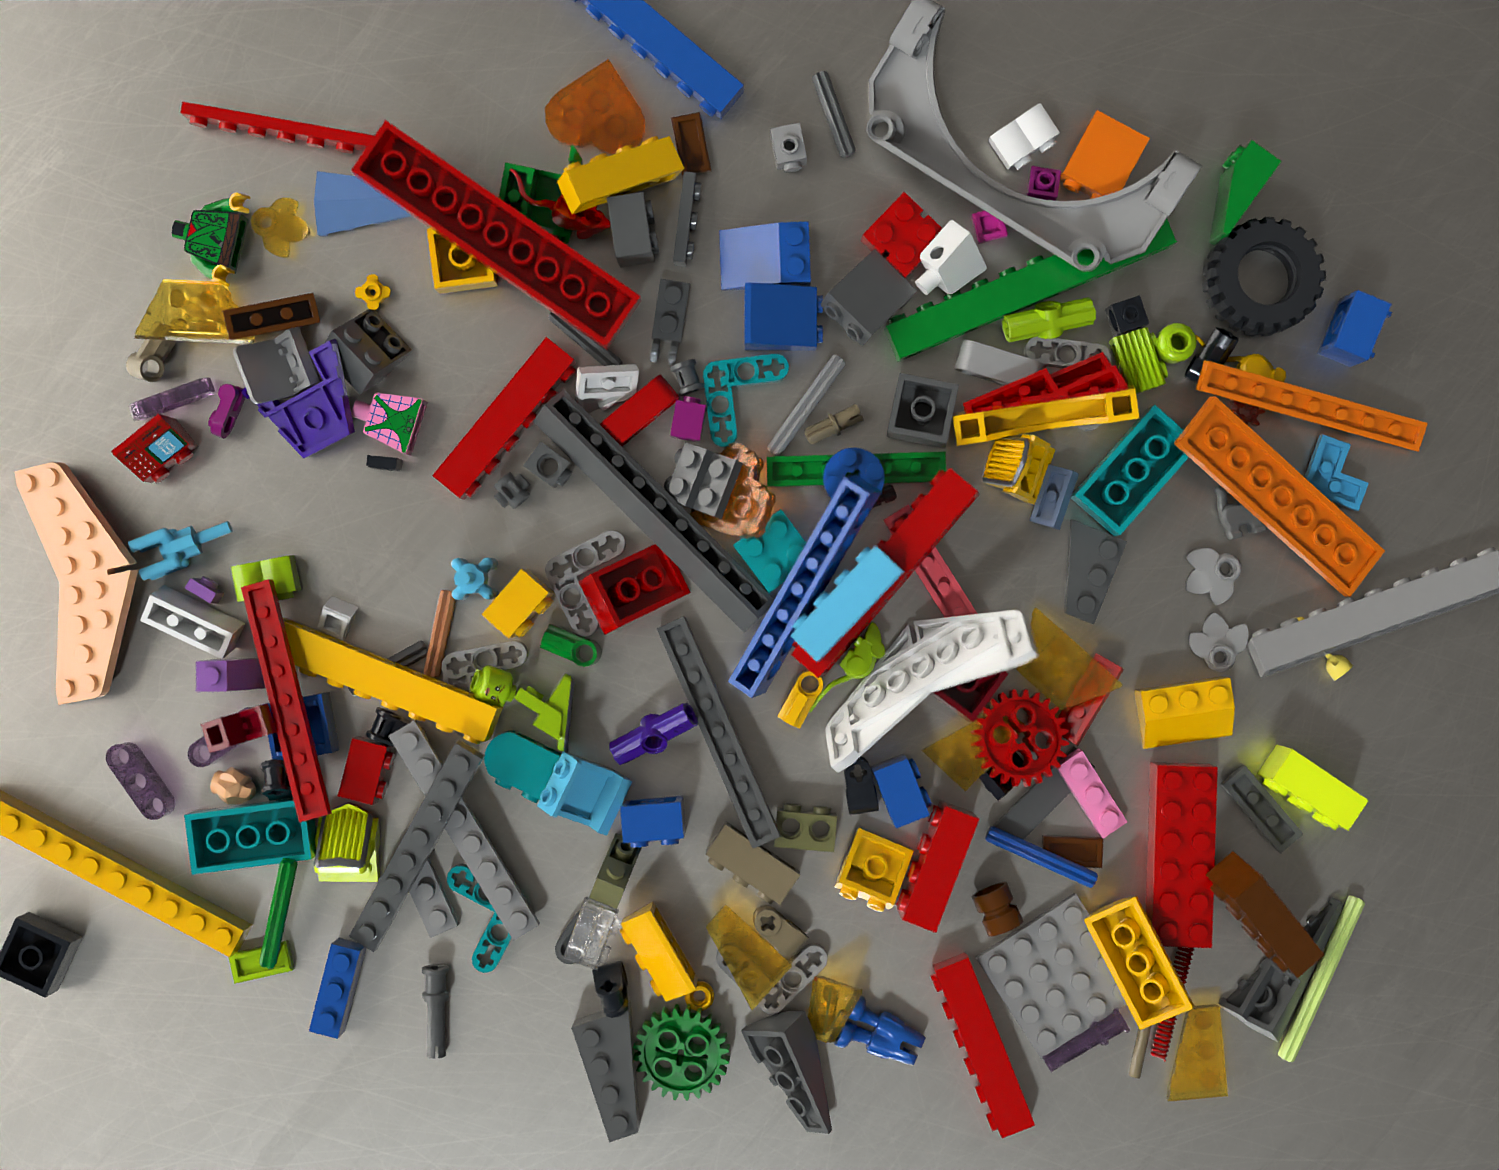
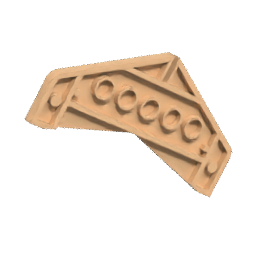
M50 462L15 471L19 492L60 582L56 669L58 705L103 697L109 692L138 574V570L115 573V569L137 564V562L65 463Z

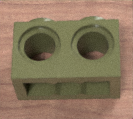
M784 804L783 808H777L776 825L781 837L774 839V847L834 852L837 814L831 813L830 807L813 806V811L801 810L802 805ZM788 818H794L799 822V828L794 833H787L782 828L783 822ZM825 821L829 825L828 832L822 836L814 834L812 826L815 822Z

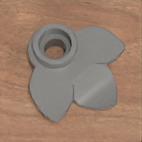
M1211 548L1197 549L1187 555V560L1195 569L1187 578L1186 590L1194 594L1210 593L1211 600L1215 605L1227 601L1233 594L1234 581L1241 574L1242 567L1239 559L1229 553L1219 555ZM1223 563L1230 565V571L1227 574L1221 571Z
M1211 613L1207 617L1202 633L1189 634V644L1193 653L1204 658L1208 667L1216 672H1225L1232 668L1236 655L1244 651L1248 643V628L1246 624H1240L1229 629L1227 623L1217 613ZM1219 651L1224 654V660L1220 663L1215 660V654Z

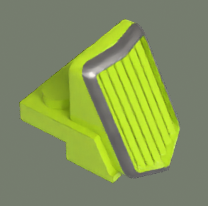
M564 674L546 703L541 701L544 695L532 687L528 686L526 691L520 688L513 699L538 714L532 725L556 739L558 750L568 753L574 685L576 686L573 678L568 674Z

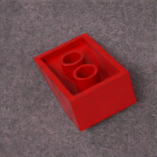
M656 544L593 572L578 581L604 635L691 593L678 566Z

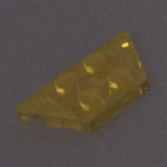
M163 279L135 331L134 339L251 344L254 343L255 336L229 340L222 310L237 308L238 306L232 301V295L226 286L218 282Z
M1035 608L1033 610L1030 626L1038 656L1025 664L1017 666L1016 670L1043 695L1051 699L1050 701L1059 707L1061 711L1120 689L1123 686L1121 682L1039 609Z

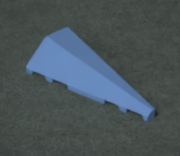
M317 171L314 206L317 235L328 236L330 233L350 231L361 226L376 225L412 216L356 178V176Z

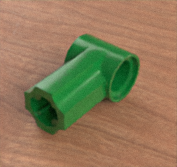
M549 624L540 648L573 661L582 667L596 664L602 654L601 647L596 641L586 639L553 624ZM584 644L589 645L593 650V657L589 661H585L580 657V648Z

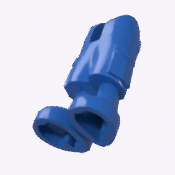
M856 993L847 1006L845 1016L854 1021L867 1023L873 1026L875 1030L870 1032L843 1018L839 1024L834 1045L839 1048H845L851 1041H858L866 1044L867 1052L872 1055L914 1065L918 1054L901 1046V1043L905 1041L908 1044L922 1048L926 1037L919 1031L904 1024V1021L899 1017L886 1011L879 1013V1015L874 1013L866 1006L865 997Z

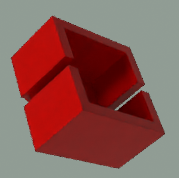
M903 192L862 235L861 242L871 252L876 249L882 256L887 251L889 255L886 257V260L907 279L922 263L920 254L943 228L929 215L923 218L921 215L924 210L910 196Z

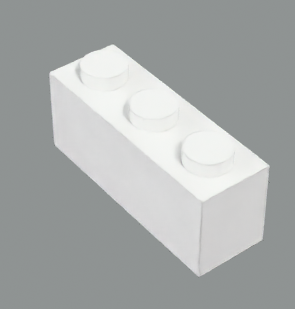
M165 585L149 596L140 620L221 659H224L235 649L245 625L244 622Z

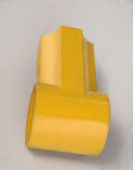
M808 669L799 674L796 683L777 715L784 722L799 729L823 689V677L817 678L819 685L815 690L808 691L803 688L801 682L804 677L810 675L816 677Z

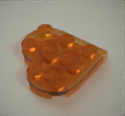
M609 59L558 91L545 106V122L551 136L559 144H564L568 147L572 145L582 148L593 144L599 152L613 155L616 154L618 149L626 145H632L633 148L640 146L645 134L646 122L641 108Z
M729 443V447L725 448L720 455L735 459L743 463L722 519L694 509L691 510L690 516L701 526L737 538H758L765 532V527L771 518L776 497L774 493L769 491L766 485L759 482L760 473L764 466L763 459L758 457L754 450L741 443Z

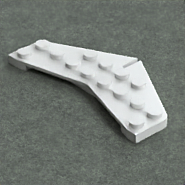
M1018 610L913 621L915 629L908 624L885 652V655L875 664L872 672L861 681L828 722L826 738L831 768L840 772L855 763L861 755L930 693L1016 667L1036 658L1038 653L1028 618Z

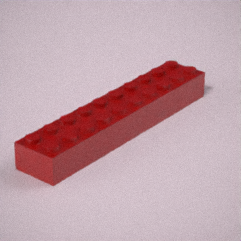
M387 120L383 122L350 170L356 178L607 351L642 301L639 294Z

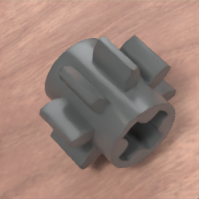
M509 472L494 485L498 491L494 498L502 507L505 508L507 505H510L515 509L530 496L526 489L531 484L522 474H518L515 477Z

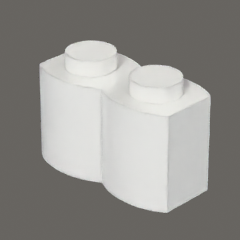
M1039 103L1016 120L990 136L988 141L1007 170L1014 166L1019 170L1032 161L1031 154L1038 150L1044 153L1057 144L1055 138L1058 137L1060 132L1041 103Z

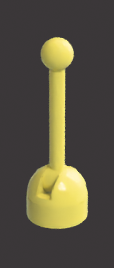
M1297 617L1298 621L1305 619L1304 617ZM1331 653L1325 655L1328 659L1326 670L1334 681L1353 667L1352 663L1343 655H1332Z

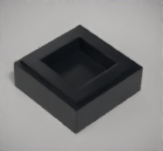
M367 455L366 466L372 469L400 471L402 470V460L399 458Z

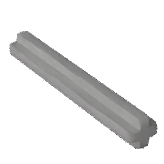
M835 354L832 355L771 440L767 449L773 455L781 456L842 371L846 362L841 357Z

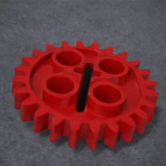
M1016 689L1009 690V699L1004 692L999 693V703L991 698L988 702L991 709L983 707L981 714L984 718H976L974 721L980 728L971 731V734L978 736L979 741L971 743V746L980 747L981 750L974 757H984L985 762L982 764L981 769L991 767L992 771L989 776L991 778L1001 774V784H1006L1010 778L1012 787H1018L1021 779L1025 787L1031 786L1032 779L1036 784L1042 783L1041 774L1047 778L1052 777L1053 774L1050 767L1055 769L1061 768L1060 763L1056 759L1067 756V754L1060 750L1061 747L1069 745L1068 741L1062 740V735L1069 733V730L1060 729V724L1066 719H1056L1055 714L1058 712L1059 707L1049 709L1048 706L1051 700L1049 698L1039 702V692L1034 693L1029 698L1028 689L1022 690L1020 696H1018ZM1019 709L1024 710L1028 715L1025 725L1020 724L1016 718ZM1004 716L1008 718L1010 726L1003 721ZM996 727L1001 728L1005 733L1003 743H998L993 737ZM1022 732L1024 734V737L1022 738L1023 743L1018 744L1016 742V739L1018 738L1017 733ZM1038 733H1042L1046 738V746L1043 749L1039 748L1035 743V737ZM1030 750L1037 755L1036 760L1032 758ZM1015 751L1023 755L1024 762L1021 767L1015 766L1012 761Z

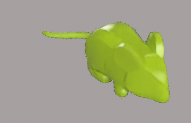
M870 623L864 638L858 636L854 642L855 647L849 649L839 664L846 675L830 682L815 700L809 712L813 711L825 694L835 685L868 676L874 669L877 658L880 659L885 655L881 632L876 623Z

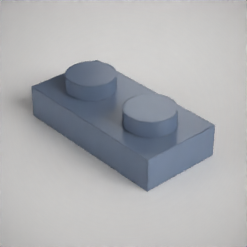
M1048 465L1029 521L1060 530L1079 473Z

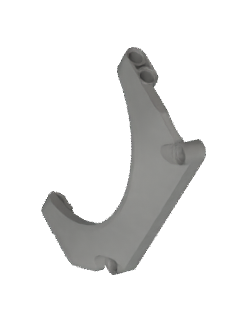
M912 0L890 37V46L869 79V113L872 117L866 125L868 136L882 147L1083 272L1095 270L1103 258L1109 264H1113L1144 253L1167 217L1172 214L1188 190L1202 165L1175 150L1163 164L1135 184L1112 194L1081 201L1039 199L1010 190L995 182L981 172L966 157L949 132L942 116L935 85V53L941 24L945 15V8L933 0ZM881 122H887L889 125L888 133L884 137H876V126ZM1090 249L1094 252L1095 259L1091 265L1083 266L1079 264L1078 254L1082 250Z

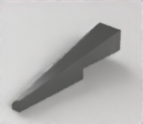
M1331 898L1328 901L1329 905L1316 917L1312 915L1307 920L1308 924L1304 927L1322 951L1344 907L1342 902L1335 898ZM1273 956L1270 959L1266 958L1259 964L1260 968L1247 980L1243 979L1238 983L1239 988L1227 999L1223 997L1218 1005L1253 1030L1279 1042L1317 962L1297 979L1288 970L1283 973L1271 960Z

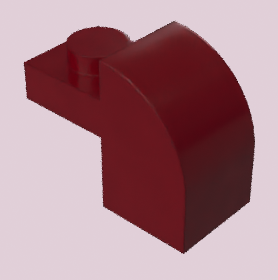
M268 703L200 724L209 753L277 732Z

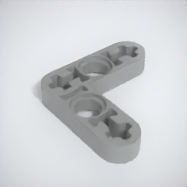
M1034 337L1024 347V356L1026 358L1039 361L1050 367L1066 368L1089 358L1096 350L1100 351V353L1103 352L1110 364L1112 359L1110 350L1105 345L1097 343ZM1037 343H1041L1042 349L1051 350L1052 344H1056L1053 352L1054 361L1049 360L1051 354L1043 353L1039 358H1035V353L1031 352L1030 348L1036 346ZM1069 346L1074 349L1076 356L1072 362L1067 363L1061 360L1059 352L1062 347ZM1102 423L1078 425V427L1085 431H1092Z
M617 531L604 532L552 558L546 564L545 573L573 631L579 636L587 637L593 635L599 628V623L578 582L580 581L578 576L620 556L624 552L626 541L624 536ZM607 537L619 538L621 543L617 545L618 550L616 552H613L612 549L603 551L602 553L605 555V558L600 560L599 552L593 546V543L598 541V545L601 547L608 543ZM585 548L590 549L594 554L593 562L587 566L581 565L577 559L579 551ZM572 555V561L579 571L573 573V567H570L563 572V578H560L558 575L553 576L551 571L555 569L554 563L558 562L559 565H565L570 562L566 557ZM570 588L577 589L581 596L579 603L573 606L568 605L564 600V593ZM586 604L588 609L583 610L582 613L586 619H593L589 632L584 628H578L577 624L581 622L578 613L572 617L570 610L579 609Z
M509 641L450 653L442 662L444 682L455 687L464 686L470 692V684L477 669H482L477 662V657L481 652L487 651L492 654L493 664L491 666L506 670L523 665L528 659V649L522 642ZM511 646H515L516 650L522 651V656L518 657L517 663H514L513 658L502 659L504 666H499V655L496 648H501L500 654L510 652ZM468 653L472 654L471 664L475 670L474 672H470V666L460 668L459 674H456L454 669H449V664L453 663V657H456L457 661L461 662L469 660L467 657ZM455 731L459 736H464V734Z
M729 942L721 945L716 957L719 967L762 1011L768 1014L780 1012L824 969L828 960L824 947L817 943H811L806 945L771 979L735 943ZM734 950L736 952V961L741 965L745 960L748 964L742 966L737 975L734 974L733 971L737 970V966L731 961L723 962L725 958L724 951L731 953ZM811 951L815 954L819 951L821 953L819 955L821 962L819 964L812 962L807 967V970L811 973L806 975L803 968L796 963L801 961L802 965H804L809 960L808 952ZM748 970H753L759 975V981L754 986H747L742 981V975ZM793 970L800 973L801 982L797 986L787 985L784 981V976L787 972ZM779 982L781 987L789 994L785 996L782 991L777 997L778 1004L775 1006L771 1003L767 1006L765 1004V994L774 995L779 990V987L775 984Z

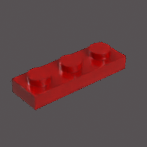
M1097 653L1095 654L1058 718L1066 719L1060 724V729L1069 730V733L1062 735L1063 738L1079 746L1124 670L1122 667Z

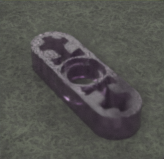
M210 377L201 378L131 403L129 409L134 421L144 420L156 416L158 413L162 414L215 394L216 391Z

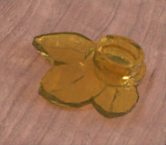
M280 198L269 208H260L252 215L251 226L253 231L262 237L265 249L275 256L288 258L290 242L302 241L311 233L306 222L295 216L299 205L297 200ZM270 218L272 221L271 226L263 228V220Z

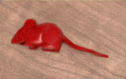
M510 169L517 179L519 192L523 199L531 205L547 207L552 210L553 222L563 229L577 230L578 239H588L611 226L610 221L602 211L597 209V206L571 214L563 194L556 202L531 199L524 190L519 174L514 169Z

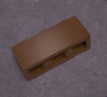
M314 293L222 310L229 340L320 322Z

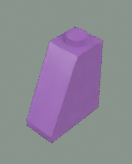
M258 658L196 661V692L266 688Z

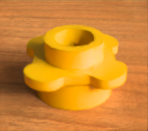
M370 274L367 276L366 282L355 289V295L357 298L363 299L370 310H377L379 305L386 298L390 297L391 290L388 286H383L379 282L377 275ZM374 289L376 293L371 295L370 291Z

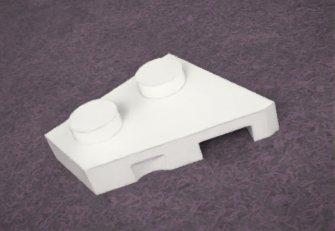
M637 365L578 367L575 401L589 413L598 408L604 411L613 407L617 402H624L630 399L637 392L639 374Z

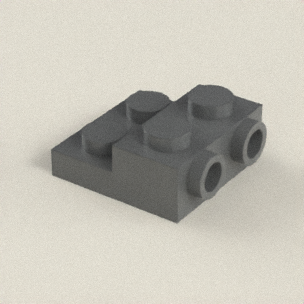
M685 442L683 448L679 449L675 455V463L677 465L673 475L666 479L664 490L678 504L722 519L743 463Z

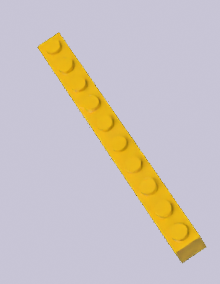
M0 790V835L228 957H231L240 950L253 924Z

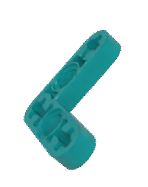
M768 354L711 362L705 367L703 379L710 436L716 446L727 448L733 445L737 439L732 387L782 381L789 371V364L784 356ZM773 360H777L779 365H784V369L780 370L778 376H774L772 371H764L765 378L759 379L758 361H763V367L771 366ZM744 363L752 365L755 370L754 376L748 380L741 379L737 373L740 365ZM719 367L720 372H725V376L720 378L721 388L728 387L727 392L716 391L711 394L709 393V388L715 389L714 379L708 378V374L713 373V368ZM722 396L728 400L729 407L725 412L717 413L712 409V401L716 397ZM731 416L732 420H725L727 431H732L733 434L728 436V442H722L720 437H715V433L720 432L719 421L713 423V417L722 419Z
M458 864L448 872L447 883L453 891L495 912L489 900L481 897L479 893L480 885L478 883L475 885L473 893L468 891L472 886L469 883L463 882L461 885L456 883L457 878L454 876V873L459 874L461 871L466 872L465 878L467 880L475 881V877L467 864ZM496 912L491 918L472 956L474 968L482 973L491 972L496 968L512 939L509 933L507 938L503 940L493 937L492 927L496 924H503ZM487 939L492 945L502 949L499 951L495 947L490 956L494 962H488L486 965L481 964L482 958L478 955L479 953L484 955L488 950L490 944L485 943Z

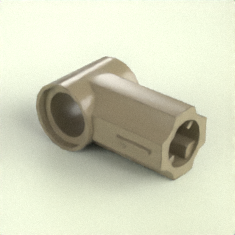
M155 321L138 352H134L128 357L126 361L127 372L132 377L148 382L160 380L165 371L164 362L180 335L170 327ZM147 361L148 368L143 373V364Z

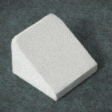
M330 597L323 606L317 630L344 641L354 621L358 607L336 597Z

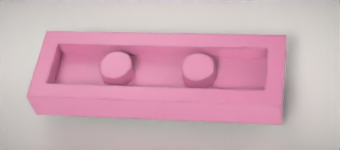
M1077 748L1058 761L1061 765V768L1057 769L1100 837L1104 839L1127 823L1124 815L1080 748Z

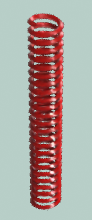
M1177 947L1178 950L1187 952L1176 951V954L1184 957L1174 956L1175 959L1184 962L1173 961L1175 964L1184 966L1173 965L1174 968L1181 970H1176V972L1181 975L1179 978L1185 987L1184 984L1187 983L1185 979L1188 978L1187 974H1189L1187 970L1190 969L1191 956L1194 955L1192 952L1195 949ZM1176 1016L1166 1019L1170 1022H1159L1170 1027L1157 1025L1158 1028L1169 1032L1156 1029V1032L1167 1036L1155 1034V1037L1165 1039L1166 1041L1157 1038L1153 1039L1155 1042L1164 1045L1157 1043L1152 1045L1164 1050L1152 1047V1051L1162 1053L1163 1055L1150 1052V1055L1159 1057L1164 1062L1167 1061L1166 1057L1168 1055L1166 1053L1169 1052L1167 1048L1170 1047V1039L1173 1038L1171 1034H1173L1172 1030L1175 1029L1173 1025L1176 1024Z

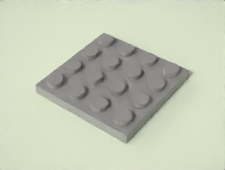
M1076 893L1068 896L976 956L977 961L1041 1059L1127 1004L1084 922V919L1090 914Z

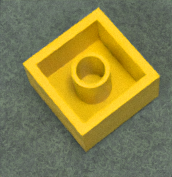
M427 229L434 288L439 294L498 286L496 273L432 229Z
M521 569L481 615L507 638L524 637L535 624L531 621L536 614L543 615L554 603L551 597L555 593L529 569Z

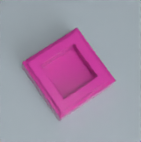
M986 211L972 213L971 218L978 244L1008 236L1006 224Z

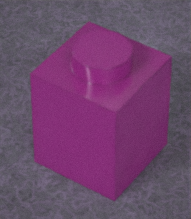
M684 396L683 401L676 400L670 433L671 438L701 443L707 408L706 405L701 404V399Z

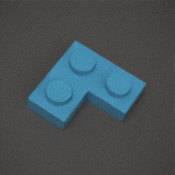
M1324 434L1319 435L1304 477L1332 503L1353 511H1359L1369 483L1341 473L1351 444Z

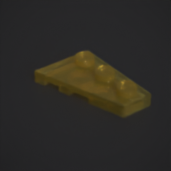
M1004 716L1003 721L1010 726L1008 718ZM1017 718L1020 724L1025 725L1021 720ZM971 722L921 750L965 792L986 770L981 769L982 764L985 762L984 757H974L981 751L980 747L971 746V743L979 741L978 736L971 734V731L980 728L975 722ZM996 727L993 737L998 743H1003L1005 733L1001 728Z
M725 904L708 922L706 928L751 1010H753L792 967V964Z
M1217 1004L1194 1006L1193 1009L1186 1011L1166 1096L1168 1102L1228 1096L1220 1006Z

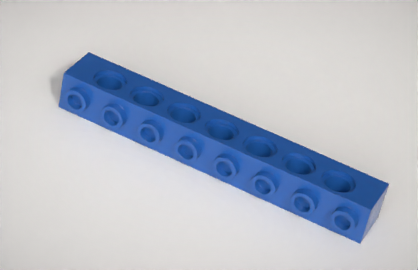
M857 475L843 478L728 680L729 683L750 698L766 693L795 641L790 636L795 631L792 628L793 624L803 614L809 616L815 608L813 603L825 591L882 492Z

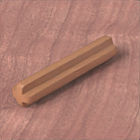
M449 590L440 591L427 652L424 674L431 677H439L441 674L456 600L452 597V591Z

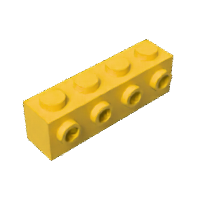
M654 136L646 139L640 146L634 148L632 145H626L618 149L616 154L607 156L606 153L599 154L593 157L589 163L583 165L580 162L572 163L563 169L564 173L557 183L571 214H575L607 203V197L636 193L674 180L685 168L670 136L661 139Z

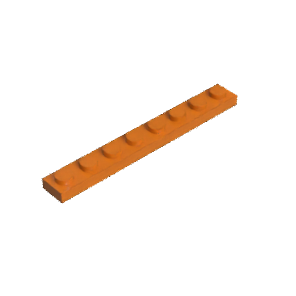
M1204 360L1196 390L1417 452L1420 450L1428 424Z

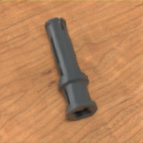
M441 964L422 967V974L425 975V991L422 993V998L424 1002H427V1057L435 1059V1046H438V1058L446 1056L445 1001L449 998V991L446 990V973L449 972V967Z

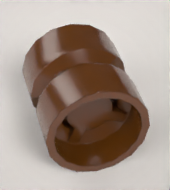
M1007 882L990 885L971 896L978 913L985 915L982 922L989 937L1011 931L1024 922L1017 905L1010 904L1014 897Z

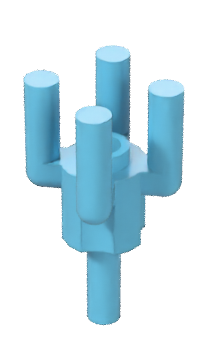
M229 521L196 533L192 526L178 531L176 529L162 528L128 541V546L131 552L140 551L141 553L159 547L164 560L139 569V574L143 581L147 579L153 581L188 567L190 564L189 558L203 553V543L229 534L233 530Z
M486 557L478 565L468 563L466 559L462 558L452 560L451 566L456 571L454 582L457 587L452 591V597L455 600H466L469 594L479 593L485 599H495L499 595L496 588L488 585L487 573L498 567V561L495 558Z

